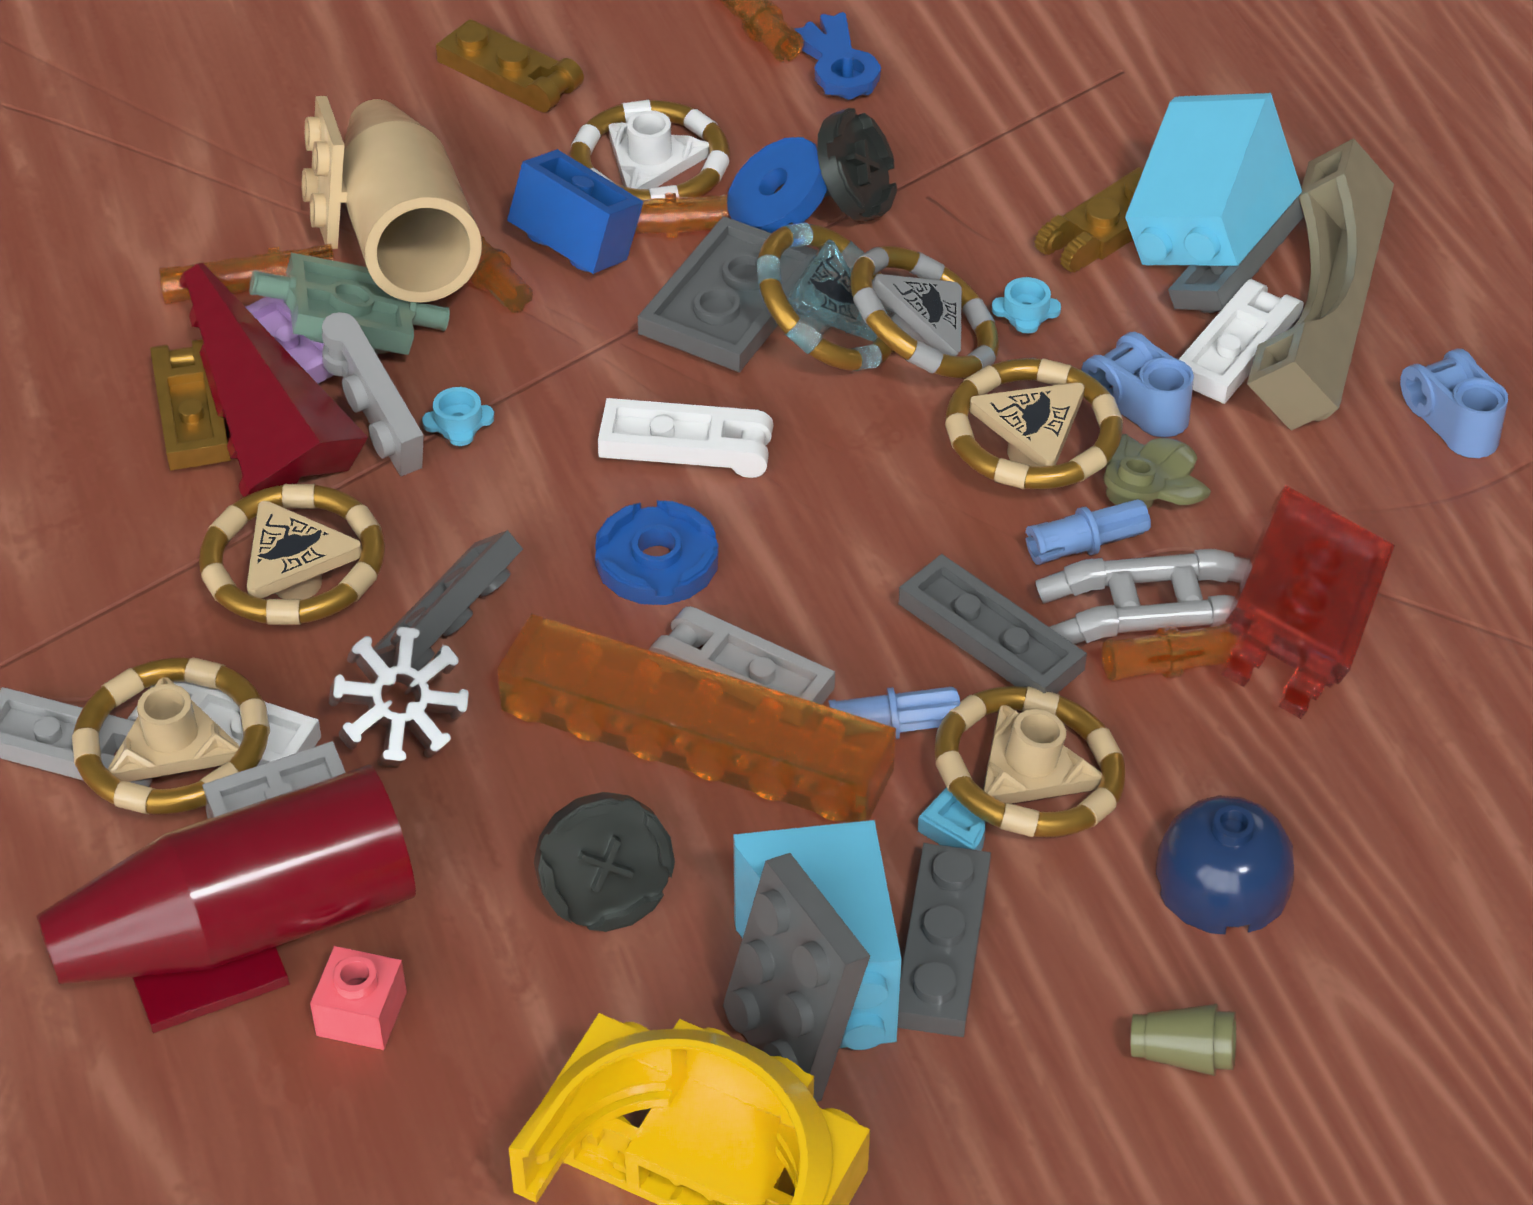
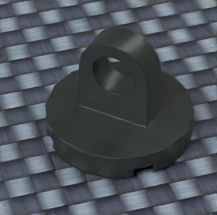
M847 108L832 113L824 119L818 132L817 155L821 174L827 186L824 197L831 196L841 211L853 220L868 221L884 215L892 207L897 193L896 182L889 184L888 171L895 169L894 157L885 134L875 120L866 113L857 115L854 108Z
M600 792L576 798L557 811L539 836L534 858L538 886L556 914L570 923L572 921L577 925L587 926L589 930L604 932L631 926L652 912L664 896L662 891L668 883L669 876L672 878L675 865L671 837L652 809L629 795Z

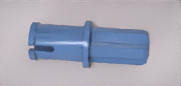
M1139 499L1092 512L1087 507L1077 508L1074 515L1063 519L1027 526L1025 531L1028 536L1026 537V544L1029 554L1036 565L1087 551L1088 555H1095L1099 553L1100 545L1137 536L1148 531L1151 528V519L1146 504Z
M894 687L887 688L886 695L838 701L835 699L829 700L834 742H840L843 739L891 733L893 740L900 739V732L939 728L947 713L960 705L958 691L954 687H943L895 693Z

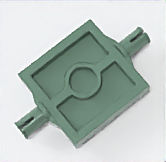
M291 252L286 277L253 270L250 280V295L284 300V303L290 309L293 334L303 335L309 340L323 343V321L327 316L337 312L353 316L375 353L379 354L390 351L409 355L414 339L413 325L445 331L449 322V307L397 299L384 292L374 282L367 267Z

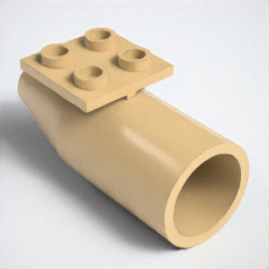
M316 96L315 117H306L305 146L307 151L313 152L312 168H303L302 197L304 202H310L311 226L313 228H320L326 249H338L341 203H345L367 269L374 282L384 292L403 301L430 302L444 298L457 291L470 279L476 270L481 256L482 242L475 219L441 141L431 131L386 100L373 99L363 102L352 112L345 141L343 142L327 96Z

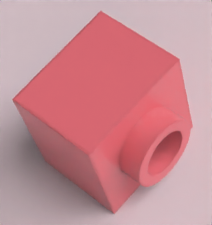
M334 946L310 1003L316 1036L384 1050L407 993L402 960Z

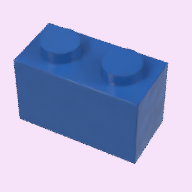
M556 149L522 161L507 221L525 231L532 241L541 245H547L567 257L574 267L594 274L627 260L644 201Z

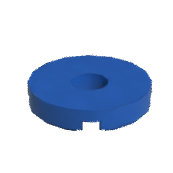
M803 137L783 138L765 146L750 157L736 174L728 191L727 210L731 219L769 233H773L791 222L797 227L806 221L821 204L827 191V186L821 174L815 143ZM781 185H783V187L779 191L774 193Z
M657 500V507H645L642 509L641 502L625 506L608 517L596 534L595 566L603 584L619 597L639 604L668 605L689 599L708 586L718 569L719 544L716 540V532L711 521L695 508L674 501ZM653 546H663L671 550L662 556H650L642 552Z

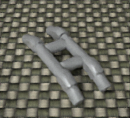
M1199 549L1189 554L1103 561L1102 558L1086 559L1065 566L1063 571L1035 581L1043 604L1071 594L1076 596L1090 590L1105 589V586H1109L1114 605L1093 607L1076 613L1075 618L1049 626L1074 645L1083 641L1089 643L1103 637H1114L1118 633L1210 625L1211 628L1230 627L1241 629L1244 627L1269 632L1276 621L1274 608L1249 603L1245 598L1217 595L1208 596L1207 600H1203L1198 581L1214 580L1225 583L1233 581L1255 585L1261 575V565L1258 561L1236 557L1231 552L1218 549ZM1171 580L1177 602L1140 605L1135 587L1136 583Z

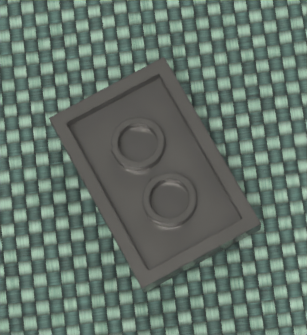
M723 216L638 315V334L741 372L778 326L764 302L759 284L765 279H777L780 281L783 291L793 307L811 285L807 284L808 281L812 283L810 278L815 280L816 276L812 277V275L815 273L818 276L817 272L820 273L823 270L822 265L817 272L815 271L823 261V252L793 241L792 245L782 253L779 264L775 268H761L758 265L759 252L765 240L772 233Z
M791 853L765 861L725 995L723 1008L731 1026L737 1032L742 1033L750 1045L770 1056L787 1058L796 1063L804 1072L813 1075L814 1099L816 1102L822 1101L870 955Z

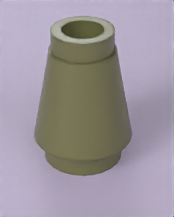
M1218 1004L1150 1012L1147 1014H1133L1131 1023V1056L1146 1058V1060L1212 1076L1216 1075L1217 1069L1234 1070L1236 1056V1012L1219 1011Z

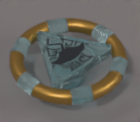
M797 223L782 226L765 240L757 260L758 287L776 323L785 335L806 354L827 365L852 371H861L879 366L891 355L893 350L865 323L853 301L851 291V271L857 258L863 255L864 252L851 240L849 241L842 235L818 225ZM807 245L819 248L786 297L781 280L780 258L782 253L789 248ZM881 271L873 275L872 280L877 274H882ZM885 308L887 315L891 318L894 312ZM832 326L851 335L874 342L870 345L850 349L824 339L822 334Z

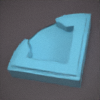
M946 787L918 817V832L939 845L982 851L986 822L965 808Z

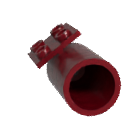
M366 765L165 833L36 915L59 984L132 977L152 1032L156 1033L290 985L276 946L412 899L416 895V886L407 846L392 803L375 769L371 765Z

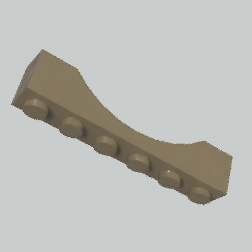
M1354 138L1308 162L1301 188L1302 192L1299 195L1310 245L1311 278L1307 301L1300 319L1291 329L1258 344L1247 383L1291 431L1314 420L1322 421L1331 416L1340 407L1394 183Z

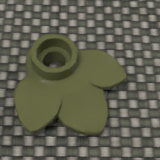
M1122 434L1120 444L1114 456L1106 464L1107 467L1103 477L1104 483L1107 486L1106 495L1114 504L1118 505L1139 499L1146 504L1147 509L1153 505L1155 499L1165 500L1178 505L1195 504L1208 498L1211 490L1205 484L1190 476L1197 461L1195 451L1186 443L1170 438L1153 439L1146 445H1143L1127 434Z

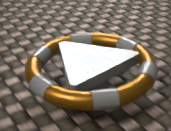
M875 247L857 258L850 277L853 301L865 323L893 351L906 361L932 374L935 373L951 378H968L987 365L994 364L999 349V338L995 321L983 300L957 274L945 267L944 264L921 252L901 247ZM884 268L906 270L919 277L877 274L872 280L873 275ZM885 308L894 312L891 318L887 315ZM961 309L974 330L978 341L977 348L967 356H957L961 351Z

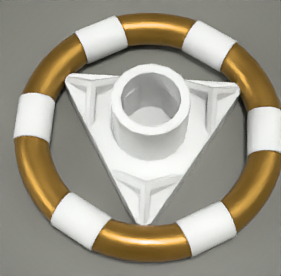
M657 100L622 103L597 114L580 128L571 144L570 152L571 158L613 182L594 168L590 158L600 137L609 131V139L624 186L616 185L644 201L642 210L651 211L679 207L702 197L721 181L730 162L727 139L715 121L698 109L674 102ZM671 122L685 126L704 141L692 136L672 135ZM707 158L701 172L692 179L679 185L658 187Z

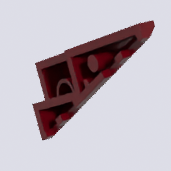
M197 263L183 272L179 279V284L181 288L188 289L193 306L189 313L192 327L199 328L203 345L199 353L217 415L225 417L231 437L227 444L230 458L238 459L242 478L238 487L243 498L266 488L284 484H297L303 476L349 471L367 441L368 436L204 263Z

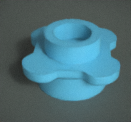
M1031 277L1014 279L1007 284L1004 297H998L993 300L992 312L997 317L1007 318L1017 331L1021 333H1034L1043 321L1060 315L1061 304L1058 300L1051 298L1050 288L1043 281Z
M452 387L443 390L435 397L433 411L425 413L422 422L426 431L439 432L446 439L450 440L451 444L464 446L473 441L475 434L482 426H488L493 423L494 411L488 405H481L479 395L473 390L465 387Z

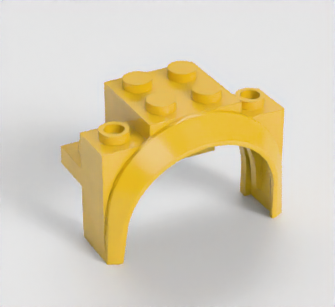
M599 1013L538 1108L508 1149L513 1191L535 1203L539 1201L559 1167L564 1162L657 1205H849L868 1171L870 1129L859 1125L853 1117L841 1110L820 1108L814 1099V1076L804 1072L796 1063L787 1058L770 1056L748 1043L730 1037L721 1030L710 1027L703 1029L681 1019L678 1020L673 1029L650 1031L638 1023H622ZM651 1108L639 1128L632 1126L622 1116L634 1111ZM795 1188L794 1196H791V1193Z

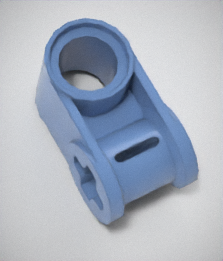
M1128 332L1118 339L1116 348L1104 356L1093 355L1083 362L1081 370L1100 382L1115 398L1120 413L1137 424L1144 432L1157 437H1172L1182 433L1188 427L1194 380L1192 368L1185 362L1172 357L1152 344L1144 335L1137 332Z
M1456 348L1447 352L1443 360L1425 367L1421 364H1413L1403 369L1400 385L1407 405L1413 413L1422 417L1452 451L1467 458L1487 457L1496 451L1499 446L1505 419L1508 393L1503 386L1495 382L1476 364L1473 357L1467 351Z

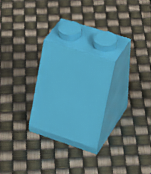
M1271 93L1178 96L1171 100L1125 216L1142 265L1238 266L1300 195L1302 189Z
M875 820L733 834L734 921L736 931L742 939L765 861L791 853L870 955L839 1048L848 1047L854 1050H866L879 1044L897 1042L902 959Z

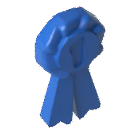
M844 12L834 16L821 14L820 27L822 31L810 21L802 28L791 29L792 45L818 60L814 67L815 81L823 88L826 95L839 96L846 100H851L862 94L869 95L874 91L877 83L880 81L881 66L872 54L852 49L847 17Z

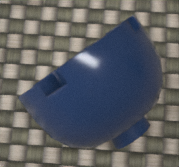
M1222 795L1198 800L1173 818L1160 843L1156 860V876L1161 884L1160 895L1165 906L1184 923L1211 934L1225 935L1227 927H1242L1249 925L1248 933L1263 929L1281 915L1290 898L1294 882L1293 844L1278 818L1258 803L1243 797Z

